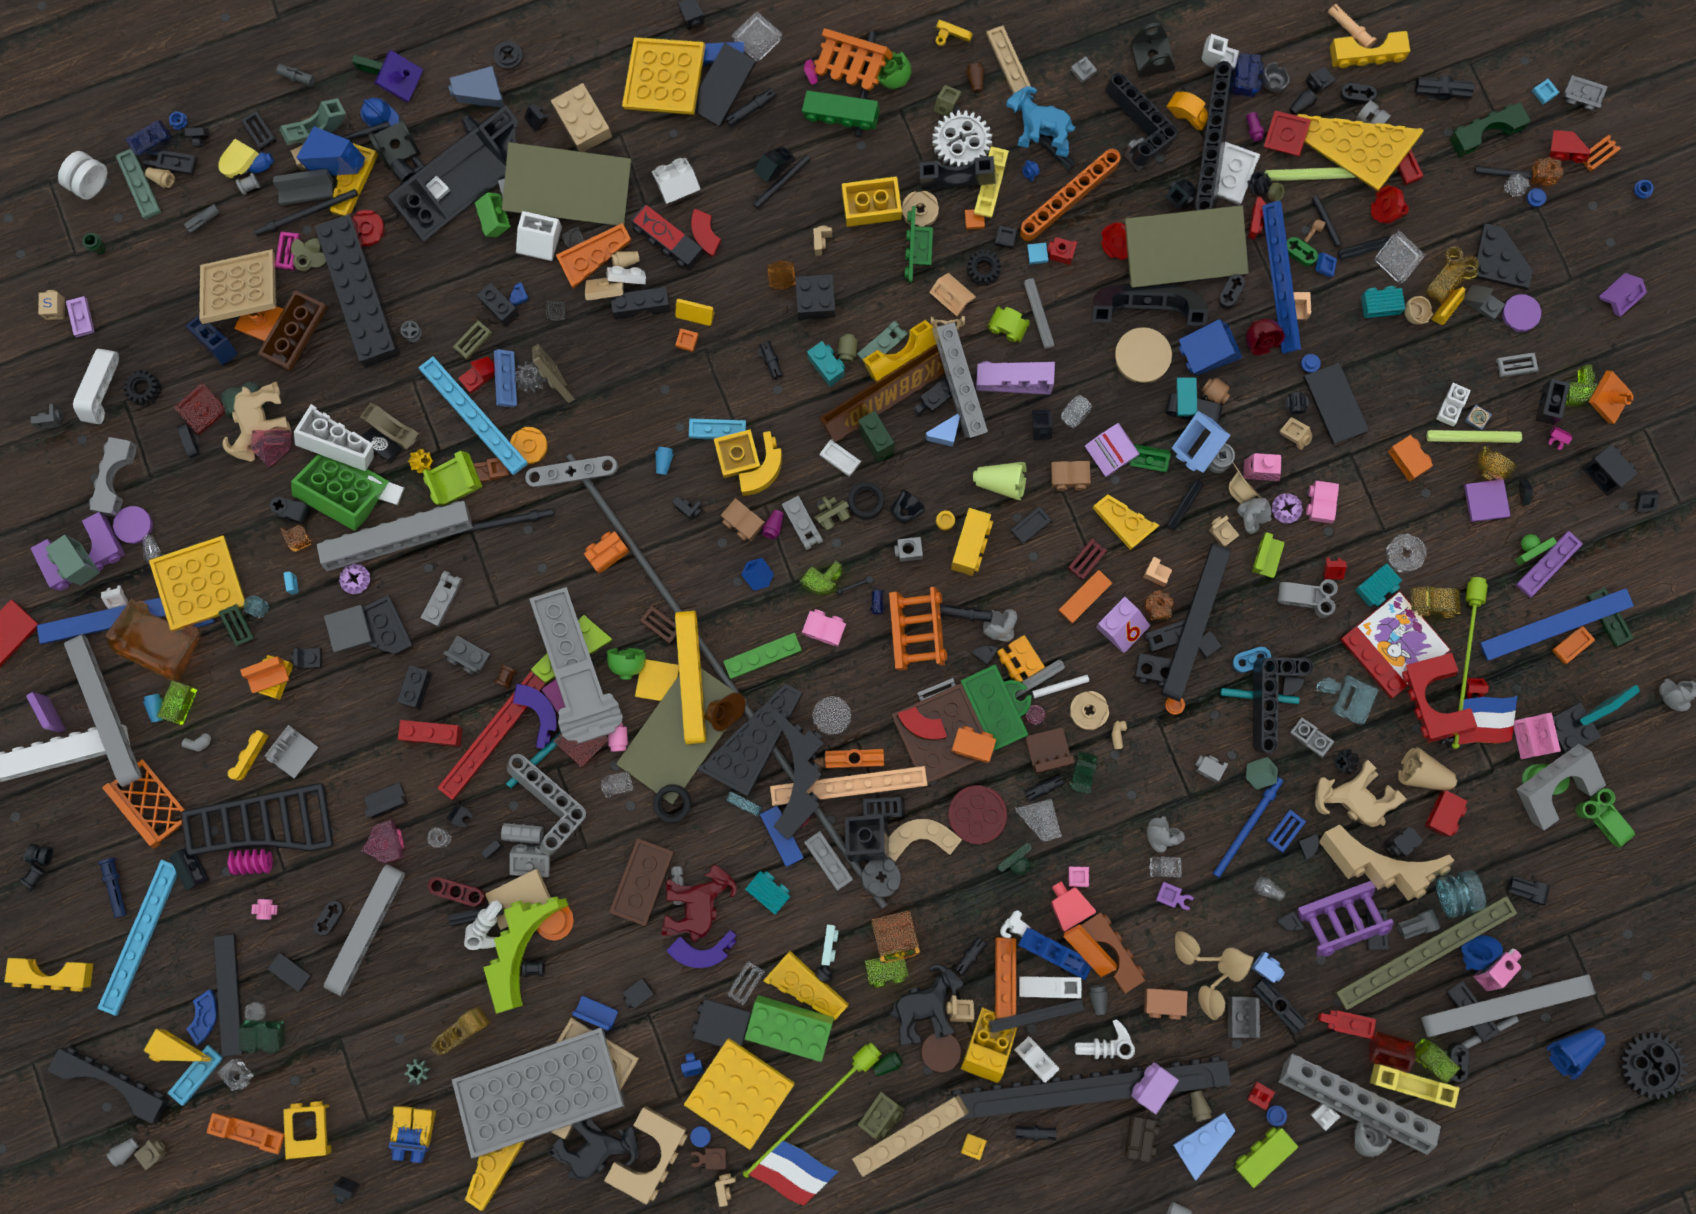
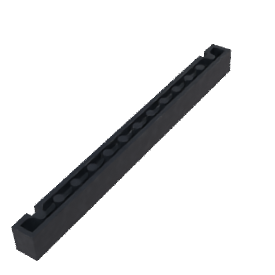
M1221 1056L1209 1057V1061L1201 1062V1059L1189 1060V1064H1181V1061L1170 1062V1066L1162 1067L1179 1080L1172 1092L1231 1085L1227 1060L1221 1059ZM1141 1066L1130 1067L1128 1072H1122V1069L1110 1070V1074L1102 1075V1071L1091 1072L1089 1077H1082V1074L1070 1075V1079L1065 1080L1062 1079V1076L1050 1078L1051 1081L1046 1083L1042 1079L1030 1080L1031 1084L1023 1085V1082H1013L1010 1087L996 1084L991 1085V1089L983 1090V1087H973L971 1092L964 1093L963 1089L951 1090V1094H948L947 1097L949 1101L959 1095L969 1112L958 1120L1133 1098L1131 1096L1133 1088L1142 1080L1146 1069L1142 1070Z

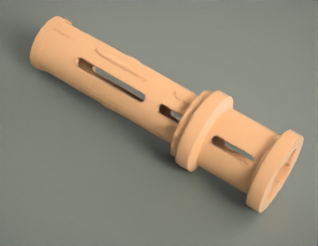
M1337 4L1328 11V14L1344 27L1362 47L1371 48L1377 41L1375 37H1371L1366 32L1365 27L1356 24Z

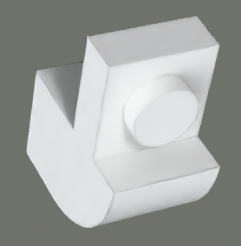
M1211 34L1205 41L1202 61L1210 67H1214L1221 61H1228L1232 69H1234L1239 51L1227 47L1228 39Z
M1029 1036L1015 1049L1019 1056L1045 1083L1059 1070L1058 1066Z

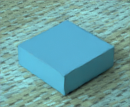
M1549 79L1532 90L1542 105L1560 93Z
M1046 243L1027 245L1029 264L1048 263Z
M285 572L286 591L292 595L298 594L297 576L292 572Z

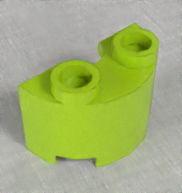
M998 306L987 328L994 334H999L1000 332L1006 334V338L1011 342L1017 341L1020 343L1030 322L1029 320L1022 319V314L1008 307L1002 310Z

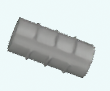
M504 823L501 830V839L511 842L541 844L544 835V828L534 825Z

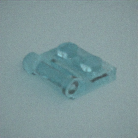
M1346 675L1344 678L1345 684L1336 705L1332 708V712L1364 725L1379 689ZM1354 686L1356 690L1349 708L1344 710L1343 707L1351 687Z

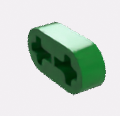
M1297 237L1287 240L1288 255L1306 267L1315 264L1318 253L1314 248ZM1296 244V248L1290 249L1291 245ZM1311 254V259L1306 260V256Z

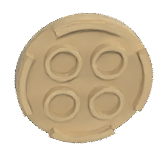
M1143 327L1128 331L1121 337L1115 350L1118 370L1124 377L1133 382L1151 383L1160 379L1168 370L1172 359V351L1167 339L1161 333L1151 328Z

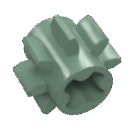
M414 1059V1065H406L409 1069L404 1075L410 1077L409 1082L416 1080L417 1084H421V1078H429L426 1074L431 1068L425 1066L426 1060L419 1063L418 1059ZM421 1069V1073L415 1074L414 1070Z

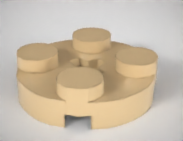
M915 191L906 196L902 205V216L906 222L907 213L911 211L912 206H924L923 213H918L916 209L915 227H928L936 221L939 207L934 195L927 191Z
M1094 691L1078 694L1070 705L1071 719L1075 725L1084 730H1095L1101 727L1109 716L1106 699ZM1092 706V710L1095 712L1094 715H1086L1084 708Z

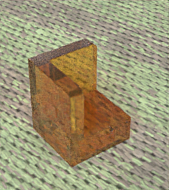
M779 260L767 265L770 287L783 290L795 285L794 263Z
M302 524L289 530L284 527L280 529L289 549L294 552L312 544Z

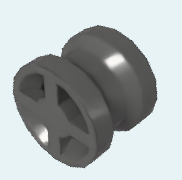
M406 321L402 324L401 334L408 342L416 343L422 338V330L416 322Z

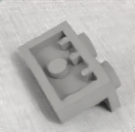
M525 844L513 846L510 852V875L523 876L538 869L541 877H549L550 855L543 854L540 845L535 847Z

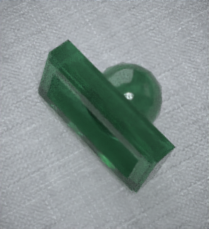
M1026 843L997 865L996 868L1001 873L1011 866L1012 872L1016 875L1026 874L1029 871L1030 863L1023 856L1033 848L1029 843Z

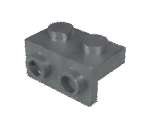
M1571 75L1562 97L1567 98V103L1577 105V102L1584 104L1583 108L1594 111L1595 108H1601V102L1608 86Z
M1228 997V1037L1260 1038V1004L1258 997Z

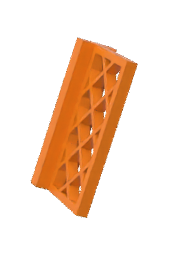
M142 759L137 764L139 768L143 766L147 770L146 778H140L136 781L145 782L143 792L133 791L134 782L130 783L129 791H122L117 786L119 784L117 779L110 784L107 783L102 788L149 846L155 849L162 840L182 826L181 820L173 822L171 821L172 811L182 812L184 808ZM148 782H157V793L147 792ZM132 794L143 795L141 806L131 803ZM146 795L157 796L155 806H145ZM160 796L170 798L169 807H159ZM144 809L155 810L153 820H145L143 818ZM158 810L169 811L167 821L157 820ZM156 823L167 824L166 831L158 836L155 832Z

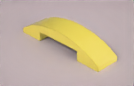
M990 147L988 157L994 156L996 184L981 185L974 214L992 218L1009 150Z

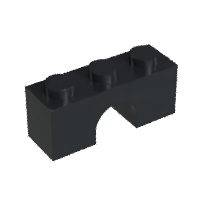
M666 287L623 293L622 296L611 297L612 312L615 320L632 318L634 313L639 311H650L652 314L671 312Z

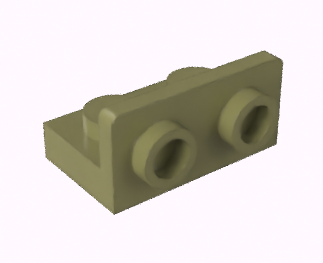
M880 1092L858 1126L874 1139L881 1142L891 1135L894 1125L902 1119L905 1108Z

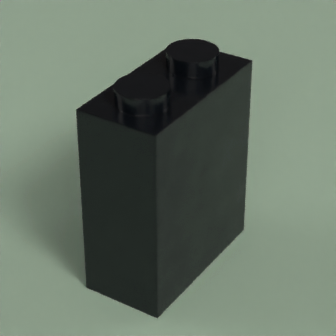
M705 999L704 1003L700 1002L697 1011L700 1014L699 1021L694 1022L691 1032L694 1033V1039L722 1047L726 1040L730 1038L742 1046L752 1012L709 999Z

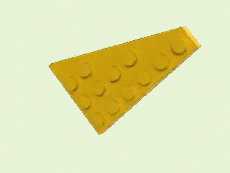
M1303 114L1297 115L1311 119L1305 140L1307 145L1378 192L1424 132L1421 128L1414 129L1406 128L1405 126H1392L1390 124L1363 123V121H1350L1338 118L1328 119L1321 118V116L1311 117Z

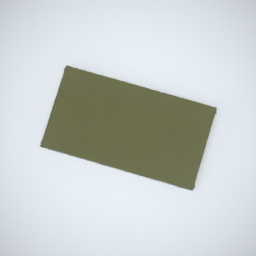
M508 142L502 211L516 213L525 211L547 217L609 225L625 224L630 164L632 163L630 158Z
M1243 205L1124 219L1131 288L1225 277L1234 274H1249Z
M701 668L705 715L708 705L712 701L722 700L727 695L736 692ZM679 675L616 764L656 793L662 787L670 784H676L685 788L726 729L716 731L712 724L705 719L706 743L686 745ZM668 792L663 798L673 805L679 794Z

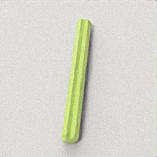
M1342 167L1266 170L1264 172L1265 174L1268 173L1271 181L1355 178L1354 175Z
M1429 430L1426 433L1427 441L1519 443L1522 441V433L1515 431Z

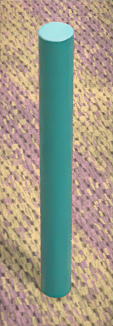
M1221 688V696L1253 699V691ZM1278 694V702L1299 704V697Z
M559 732L530 762L536 766L564 739L562 733ZM513 777L506 782L510 788L518 783Z

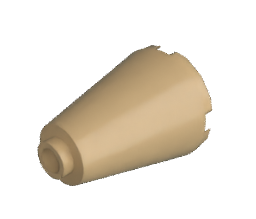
M1411 748L1402 759L1401 764L1404 766L1403 770L1398 772V779L1404 785L1450 791L1457 784L1456 775L1420 748Z

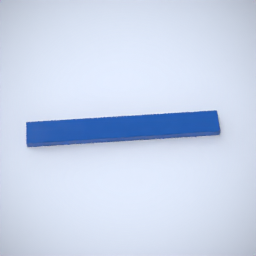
M1275 201L1263 205L1262 209L1277 321L1285 334L1284 340L1281 343L1282 353H1290L1301 350L1282 204L1281 201Z
M1623 589L1479 644L1486 661L1626 610L1633 607L1634 604L1627 589Z
M156 598L37 625L39 642L42 645L74 638L80 634L88 635L166 617L161 598Z

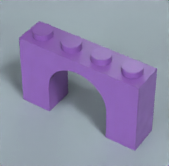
M98 512L82 521L92 542L89 556L99 571L104 568L103 566L118 562L121 559L120 557L126 555L106 515ZM47 539L30 549L49 587L62 591L67 589L71 582L67 579H62L57 572L59 569L57 565L48 559L47 555L49 553L45 547L53 543V541Z

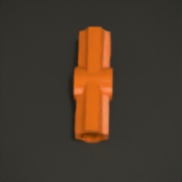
M883 749L825 751L826 768L884 766ZM850 755H859L860 761L856 764L849 761Z

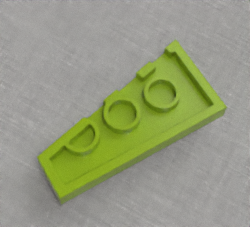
M585 615L578 620L589 655L612 642V639ZM547 653L531 669V672L545 684L555 678Z

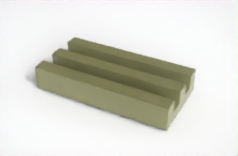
M478 320L453 348L468 361L493 333ZM479 327H481L479 332L475 336H473L462 349H460V347L474 334V332Z

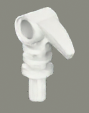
M498 900L492 901L487 909H482L475 921L466 927L464 941L466 948L477 950L479 948L496 947L494 938L497 937H489L486 934L496 924V915L502 908V904Z
M1115 1019L1112 1022L1118 1034L1117 1040H1110L1109 1043H1106V1040L1099 1043L1098 1039H1094V1043L1077 1042L1075 1043V1054L1094 1055V1059H1099L1100 1055H1103V1058H1106L1107 1055H1110V1058L1117 1055L1123 1059H1129L1134 1055L1135 1047L1125 1027ZM1122 1044H1128L1129 1052L1126 1055L1120 1053V1046Z

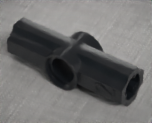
M1440 76L1438 78L1418 77L1414 92L1419 95L1435 96L1439 100H1448L1452 97L1471 99L1474 92L1473 81L1453 80L1451 76Z
M1264 977L1253 986V992L1294 1034L1305 1026L1307 1021ZM1278 1000H1281L1284 1005L1280 1011L1275 1008V1003Z

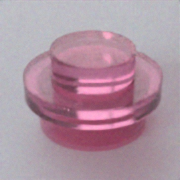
M1033 705L1026 713V719L1029 723L1038 725L1045 719V711L1042 707Z

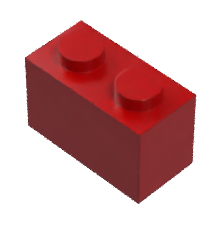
M1446 790L1441 791L1424 827L1444 837L1455 835L1459 828L1457 823L1460 817H1463L1467 811L1465 806L1467 800Z

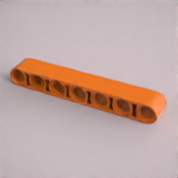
M1115 149L1107 150L1022 223L1020 230L1021 238L1024 241L1034 240L1114 172L1120 161V153ZM1112 158L1115 162L1111 163L1107 159ZM1099 170L1101 174H1096L1093 171ZM1085 181L1088 185L1082 186L1079 182ZM1072 193L1074 197L1070 198L1066 194ZM1056 204L1059 205L1061 208L1054 209L1052 205ZM1044 216L1047 220L1041 221L1038 217ZM1031 228L1033 232L1028 233L1024 229Z

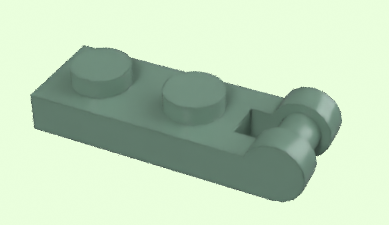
M894 321L858 352L857 356L863 362L862 359L877 350L888 354L908 336V333L899 327L900 324L897 321ZM893 332L897 335L895 339L890 336Z

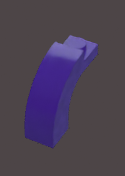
M516 683L513 703L531 707L536 711L539 716L540 725L535 746L544 749L545 744L548 745L551 733H547L548 730L556 731V715L553 706L547 697L536 688Z
M730 930L717 945L704 951L695 949L680 936L666 951L683 965L694 968L710 967L717 965L729 956L724 949L727 948L729 950L737 942L735 940L737 935Z

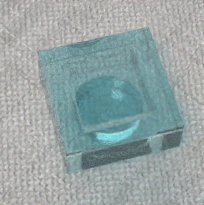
M1324 678L1323 681L1317 683L1316 691L1337 693L1340 691L1341 683H1336L1335 679Z

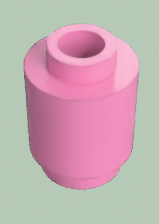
M623 723L615 728V733L608 734V747L611 748V752L626 751V746H628L627 727H623Z

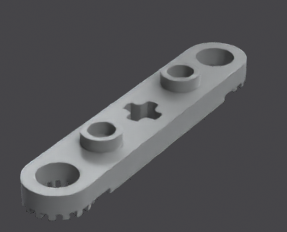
M603 456L536 467L527 471L525 480L532 487H541L611 476L617 472L618 463L611 456ZM606 461H612L613 467L609 471H605L603 467ZM570 467L576 470L573 476L567 473L570 471ZM537 472L540 475V479L538 482L533 483L531 476Z

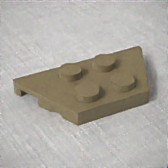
M539 343L533 346L532 360L538 367L540 375L543 378L546 377L552 389L556 388L568 403L575 400L565 387L567 384L555 362Z

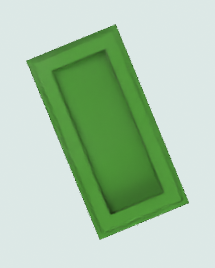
M1525 535L1521 540V547L1527 553L1516 558L1515 561L1518 565H1522L1556 545L1557 542L1552 537L1541 544L1540 539L1536 535Z

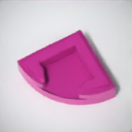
M810 59L805 62L804 71L813 85L818 82V76L815 72L813 61Z

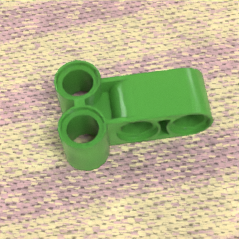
M1601 789L1590 797V801L1578 803L1575 809L1576 814L1582 819H1592L1610 842L1617 848H1620L1635 836V832L1612 805L1615 801L1613 791ZM1601 793L1605 796L1604 803L1600 800ZM1586 805L1591 809L1589 815L1585 812Z

